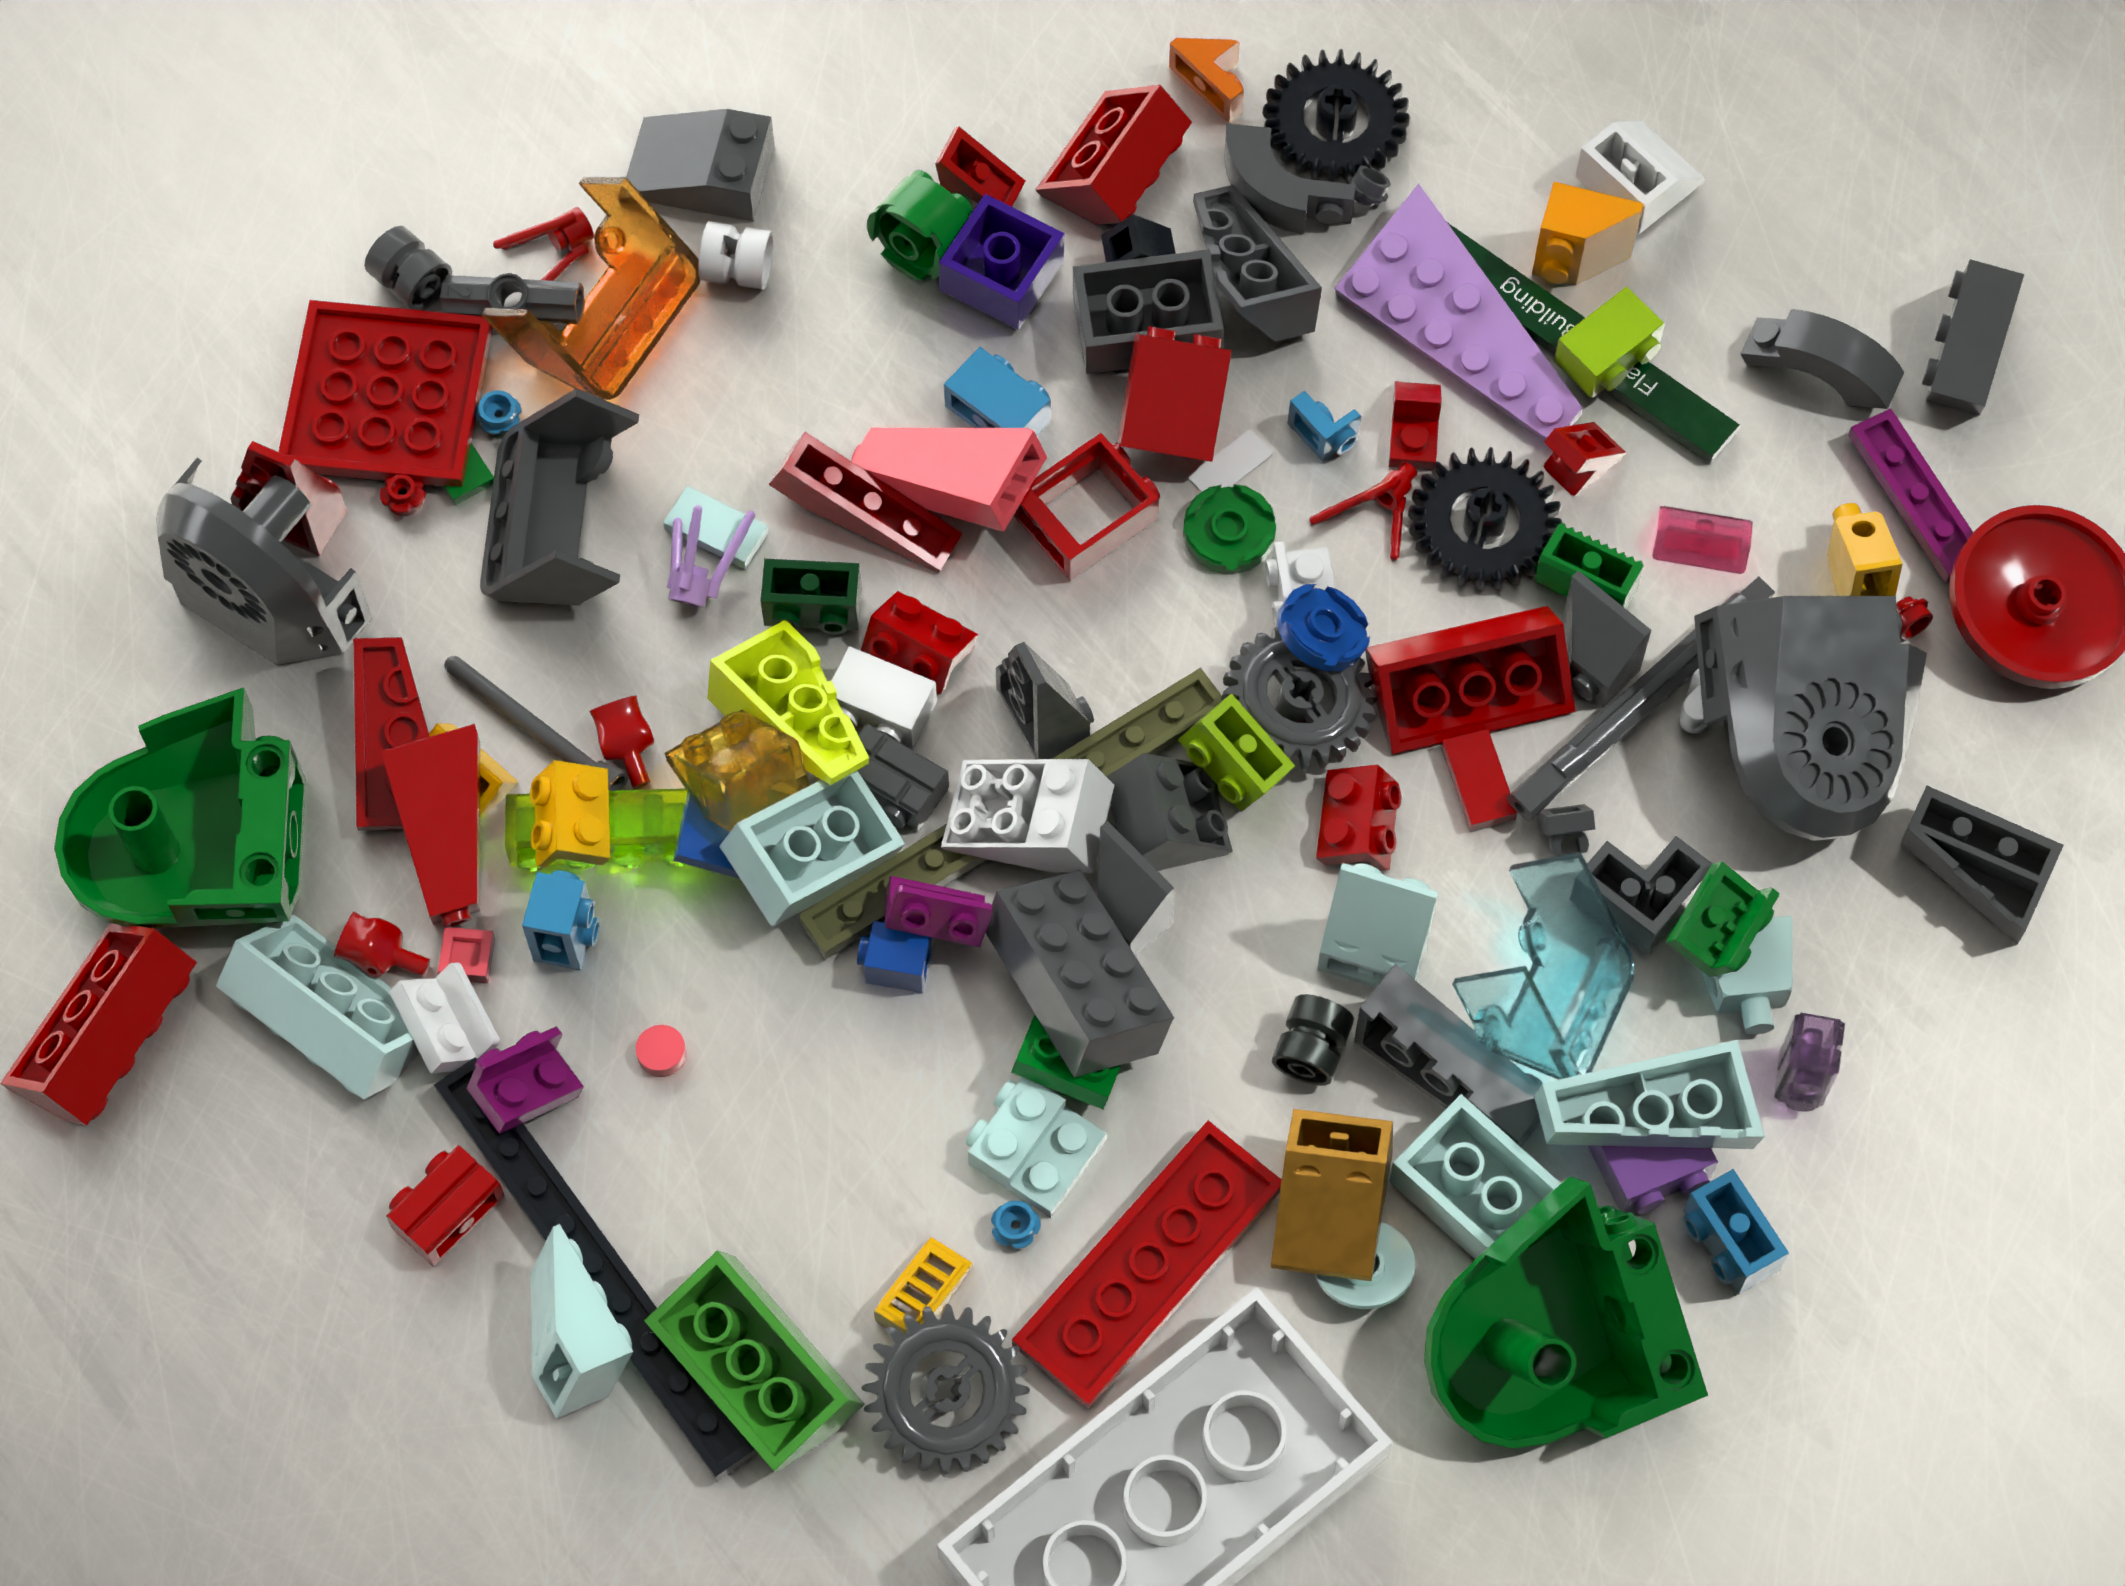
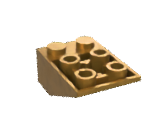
M1293 1109L1285 1151L1271 1268L1372 1281L1393 1155V1121Z

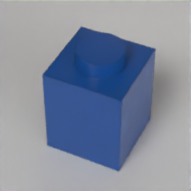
M873 921L870 937H861L857 955V965L864 966L865 982L872 985L923 993L933 949L932 937L885 928L884 922Z

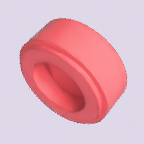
M652 1026L646 1029L637 1040L636 1055L641 1068L652 1076L665 1077L672 1075L683 1066L686 1060L687 1053L684 1039L671 1026Z

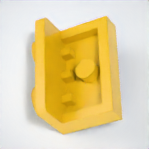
M554 760L533 779L530 788V801L535 805V824L531 832V846L536 850V866L547 868L557 858L603 865L610 859L608 769Z

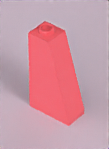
M870 428L863 442L854 450L851 461L924 509L1004 532L1047 456L1034 430L1028 428Z

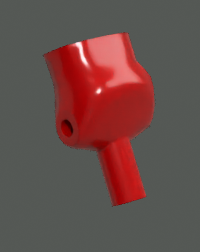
M637 696L622 698L589 711L597 729L598 743L603 758L608 761L623 760L633 789L649 784L650 779L641 754L653 746L655 742L651 729L641 713Z
M354 911L340 935L334 952V957L354 964L372 977L383 976L392 966L423 977L430 963L429 958L402 948L403 934L396 925L381 918H368Z

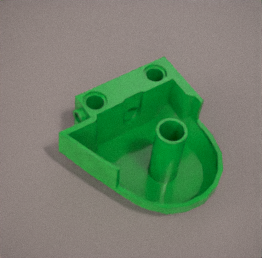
M240 688L164 714L139 725V732L146 746L115 759L96 770L73 791L59 817L54 850L61 877L80 906L105 922L126 927L140 926L147 928L288 922L300 895L306 778L290 740H283L280 737L270 735L255 737L253 707L245 688Z
M1574 1177L1567 1178L1518 1219L1453 1281L1441 1297L1426 1330L1424 1363L1431 1394L1450 1420L1474 1438L1490 1444L1508 1448L1542 1445L1583 1429L1603 1438H1608L1708 1396L1655 1223L1634 1216L1633 1213L1617 1210L1613 1206L1598 1207L1591 1183ZM1632 1240L1636 1243V1250L1633 1256L1628 1244Z

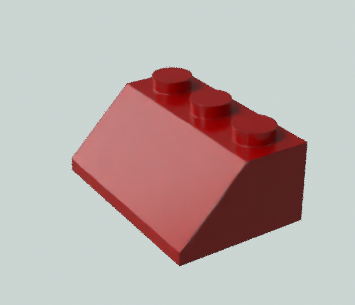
M1160 84L1105 91L1035 190L1041 197L1095 225L1120 223L1134 214L1137 208V201L1146 188L1154 184L1159 178L1160 168L1169 155L1181 146L1183 135L1192 124V121Z

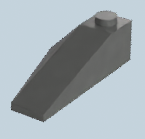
M1234 185L1195 193L1193 203L1207 250L1210 249L1217 286L1240 315L1275 342L1315 332L1322 287Z
M1025 642L1015 645L1008 653V657L1001 661L1002 664L996 667V688L1034 758L1052 759L1090 736V724L1094 722V716L1086 699L1083 696L1076 698L1070 685Z

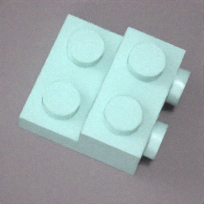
M1023 1077L1017 1084L1009 1080L995 1099L994 1105L999 1109L989 1123L980 1119L967 1137L966 1144L971 1147L968 1151L969 1165L1051 1218L1107 1140V1133L1066 1107V1100L1047 1087Z

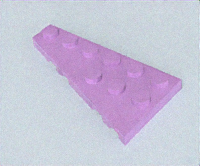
M1418 184L1334 288L1336 295L1542 441L1546 440L1554 428L1574 425L1583 414L1581 405Z

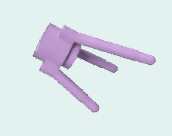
M696 505L693 508L684 563H681L682 520L680 518L674 519L671 570L667 588L670 589L669 600L705 608L707 597L717 599L720 583L755 518L753 511L746 513L711 580L707 578L708 569L694 565L701 526L702 507Z

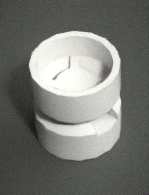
M709 221L705 226L701 241L699 279L726 284L731 278H734L741 287L764 290L769 280L773 259V232L746 227L742 233H738L734 225ZM730 254H735V258H729Z

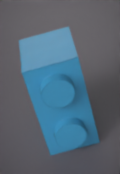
M981 347L944 383L945 407L973 428H1028L1034 430L1037 436L1051 422V399L1047 391L1037 382L1032 380L1027 382L1016 374L1011 364L1005 358L998 354L992 356Z

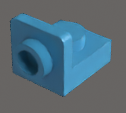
M1303 391L1290 400L1287 423L1323 462L1334 453L1341 455L1355 445L1359 438L1361 415L1354 409L1334 423L1329 409L1322 402H1315L1306 391Z

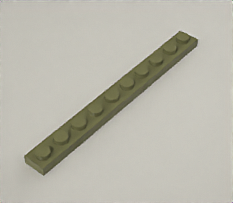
M1200 667L1052 759H1089L1105 776H1108L1143 753L1157 755L1177 743L1183 734L1222 701V695ZM945 824L798 915L799 922L826 960L871 932L873 921L885 923V892L890 876L944 887L988 859L946 851L941 848L947 825Z

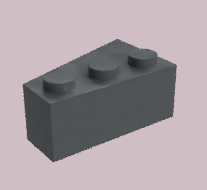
M1972 259L1969 260L1964 272L1955 271L1948 297L1955 299L1950 316L1942 315L1935 341L1942 343L1938 359L1929 358L1922 380V385L1930 387L1926 400L1978 415L1982 413L1987 402L2024 274Z
M1927 785L1901 841L1905 847L2017 945L2029 925L2064 846L2061 843Z

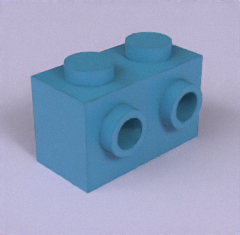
M561 870L552 871L551 874L536 872L522 928L534 962L581 971L587 946L594 947L596 944L600 919L594 916L595 901L589 898L585 881L580 880L573 873Z
M1734 1169L1690 1193L1683 1210L1685 1214L1683 1216L1685 1227L1696 1242L1703 1241L1713 1256L1711 1258L1713 1270L1723 1284L1728 1285L1730 1283L1739 1295L1781 1271L1789 1252Z

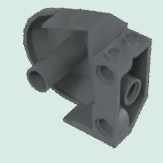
M197 457L162 498L156 517L164 579L172 584L180 604L277 666L344 654L353 643V638H357L372 620L356 571L350 568L337 581L312 564L306 563L292 554L281 543L311 507L308 498L291 482L274 475L244 511H241L217 495L192 484L197 467L202 462Z
M1780 596L1720 605L1695 615L1704 724L1711 725L1727 719L1731 756L1741 787L1760 815L1786 833L1812 841L1846 837L1875 823L1891 802L1899 784L1917 712L1927 657L1926 652L1911 644H1900L1902 621L1897 611L1896 596Z

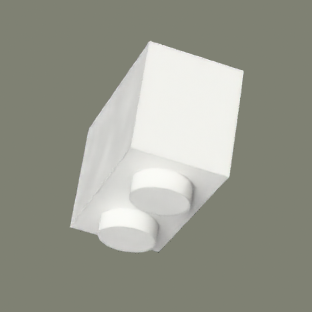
M850 646L831 680L837 691L836 699L843 713L849 716L854 728L856 726L863 728L869 724L911 749L914 748L937 703L935 681Z

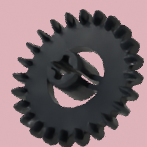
M1322 49L1319 53L1317 66H1314L1309 57L1304 54L1301 62L1302 72L1292 63H1288L1286 68L1287 78L1280 74L1275 76V89L1269 88L1267 90L1266 100L1268 103L1264 105L1262 111L1264 118L1267 119L1264 127L1271 128V147L1276 150L1282 149L1280 159L1284 162L1296 160L1294 170L1297 172L1310 168L1311 178L1318 179L1322 173H1327L1330 182H1335L1338 174H1343L1344 178L1348 181L1349 175L1354 176L1360 166H1367L1370 169L1372 168L1371 165L1379 169L1385 168L1387 166V157H1396L1399 154V144L1407 140L1406 128L1410 125L1411 120L1410 115L1406 113L1409 107V100L1406 97L1400 98L1403 90L1402 83H1396L1389 87L1392 80V71L1390 69L1380 77H1376L1378 69L1377 59H1374L1366 69H1362L1360 52H1357L1349 65L1345 63L1343 49L1338 50L1334 63L1328 61L1326 53ZM1336 97H1339L1337 140H1333ZM1317 98L1316 130L1327 142L1313 135L1304 122L1303 115L1305 109ZM1359 102L1368 114V126L1358 138L1343 143V140L1349 138L1354 132Z
M1472 447L1468 451L1466 464L1460 462L1455 452L1451 453L1449 471L1439 461L1435 462L1433 468L1435 479L1428 474L1422 475L1420 484L1423 490L1415 489L1413 491L1412 500L1416 505H1411L1408 510L1409 518L1414 521L1409 527V533L1413 537L1419 538L1416 542L1415 550L1419 553L1430 552L1426 558L1427 566L1443 565L1440 573L1442 578H1448L1455 573L1458 575L1457 584L1459 586H1464L1469 579H1474L1475 587L1478 590L1484 588L1486 581H1491L1495 589H1502L1504 578H1507L1515 585L1520 584L1521 571L1529 576L1536 575L1538 567L1536 562H1539V558L1558 524L1563 523L1560 518H1554L1561 511V503L1559 501L1549 502L1554 496L1555 487L1549 485L1539 489L1544 479V472L1542 470L1528 478V459H1525L1520 466L1514 469L1511 467L1512 452L1508 451L1500 463H1496L1492 447H1489L1483 462H1479ZM1470 495L1467 500L1463 523L1464 532L1469 538L1466 543L1453 530L1450 517L1457 503ZM1493 498L1491 512L1488 517H1485L1478 544H1475L1478 537L1480 519L1483 517V514H1487L1491 499ZM1509 503L1516 511L1519 520L1518 531L1504 545L1484 549L1485 545L1496 542L1503 535Z

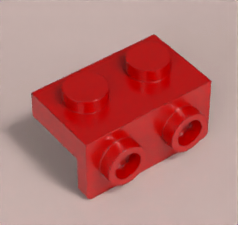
M897 591L871 615L861 651L935 681L937 694H941L947 687L952 669L974 649L978 634L962 626L957 620L948 618L923 605L918 599Z
M1378 764L1327 770L1316 859L1325 866L1368 861L1380 871L1390 870L1391 855L1394 853L1397 844L1394 831L1396 812L1401 805L1402 795L1399 783Z

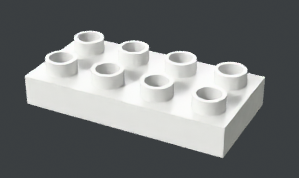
M1257 1286L937 1544L938 1558L960 1586H1234L1388 1459L1393 1441Z

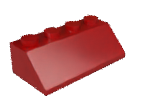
M1548 606L1367 647L1365 650L1368 672L1374 679L1371 689L1378 694L1375 704L1389 750L1392 754L1442 743V740L1487 728L1490 732L1576 712L1564 625Z
M110 923L0 1084L64 1121L87 1126L91 1120L97 1118L105 1109L108 1102L107 1095L117 1080L123 1078L132 1069L135 1063L134 1055L144 1040L151 1037L159 1029L163 1021L162 1014L172 999L179 996L186 989L190 981L189 974L197 962L154 928L126 927Z

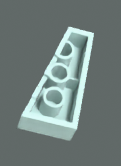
M1738 1040L1542 1083L1534 1095L1547 1144L1754 1149L1765 1137Z

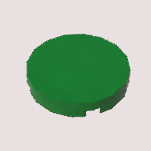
M1234 484L1233 487L1221 488V485L1209 487L1195 496L1186 509L1183 537L1187 550L1199 564L1213 572L1235 574L1249 571L1262 563L1274 546L1276 523L1273 509L1260 493L1247 486Z

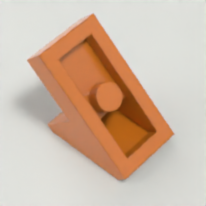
M1175 38L1170 42L1169 68L1226 122H1233L1243 112L1244 89L1236 75L1230 72L1238 65L1240 43L1232 39Z

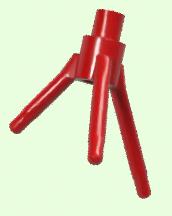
M1403 463L1398 470H1391L1380 483L1311 516L1309 522L1315 525L1360 504L1376 500L1382 507L1393 512L1390 558L1396 561L1399 559L1403 512L1406 504L1405 496L1412 488L1411 482L1417 476V470L1412 464Z

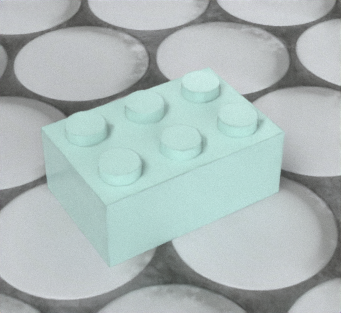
M855 771L832 785L820 780L738 822L719 847L771 927L819 903L894 857L905 845V842L859 772Z
M1462 1094L1393 1162L1389 1182L1474 1259L1480 1256L1518 1219L1561 1184Z

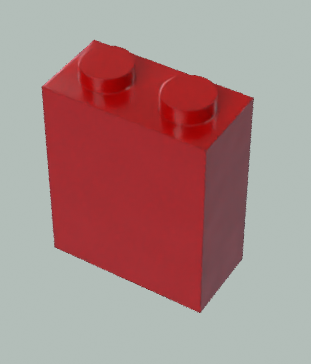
M1148 326L1147 335L1135 334L1117 443L1122 447L1212 462L1232 350L1220 348L1222 341L1220 338L1194 334L1193 343L1175 340L1176 331Z

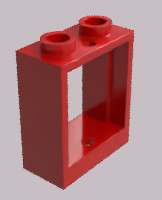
M1099 433L1037 476L1013 516L1066 578L1071 581L1156 522L1159 515L1160 493L1151 479L1147 476L1140 477L1131 467V460L1128 454L1118 443L1112 445L1102 433ZM1100 469L1133 509L1080 545L1046 505Z

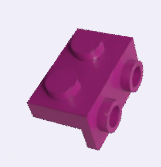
M890 876L885 892V928L981 947L992 916V905L985 903V895Z

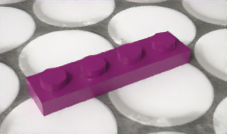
M1890 408L1852 426L1848 436L1945 584L1950 582L1955 559L1973 531Z

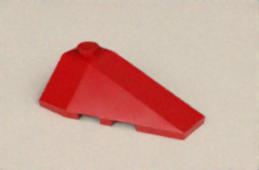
M252 441L247 448L241 466L242 472L236 480L235 484L237 486L230 498L232 505L244 511L272 476L277 475L288 480L303 492L311 503V507L283 541L320 556L347 512L340 488L333 481L319 476L296 459Z

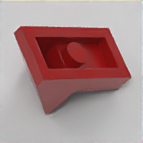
M960 126L953 129L935 163L941 186L951 194L965 193L977 204L984 194H987L1012 207L1026 182L1025 179Z
M1395 381L1388 467L1399 468L1403 463L1407 462L1416 469L1433 471L1437 457L1438 426L1442 403L1441 385Z
M1595 422L1554 428L1544 441L1553 453L1544 463L1543 467L1568 493L1575 496L1619 462L1627 452Z

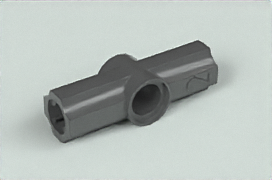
M512 273L501 274L496 278L446 275L445 281L442 282L440 295L442 312L491 317V320H504L507 324L513 326H522L529 322L580 324L585 308L584 287L580 282L522 279ZM516 292L522 293L521 299L516 305L504 307L505 300L509 295Z

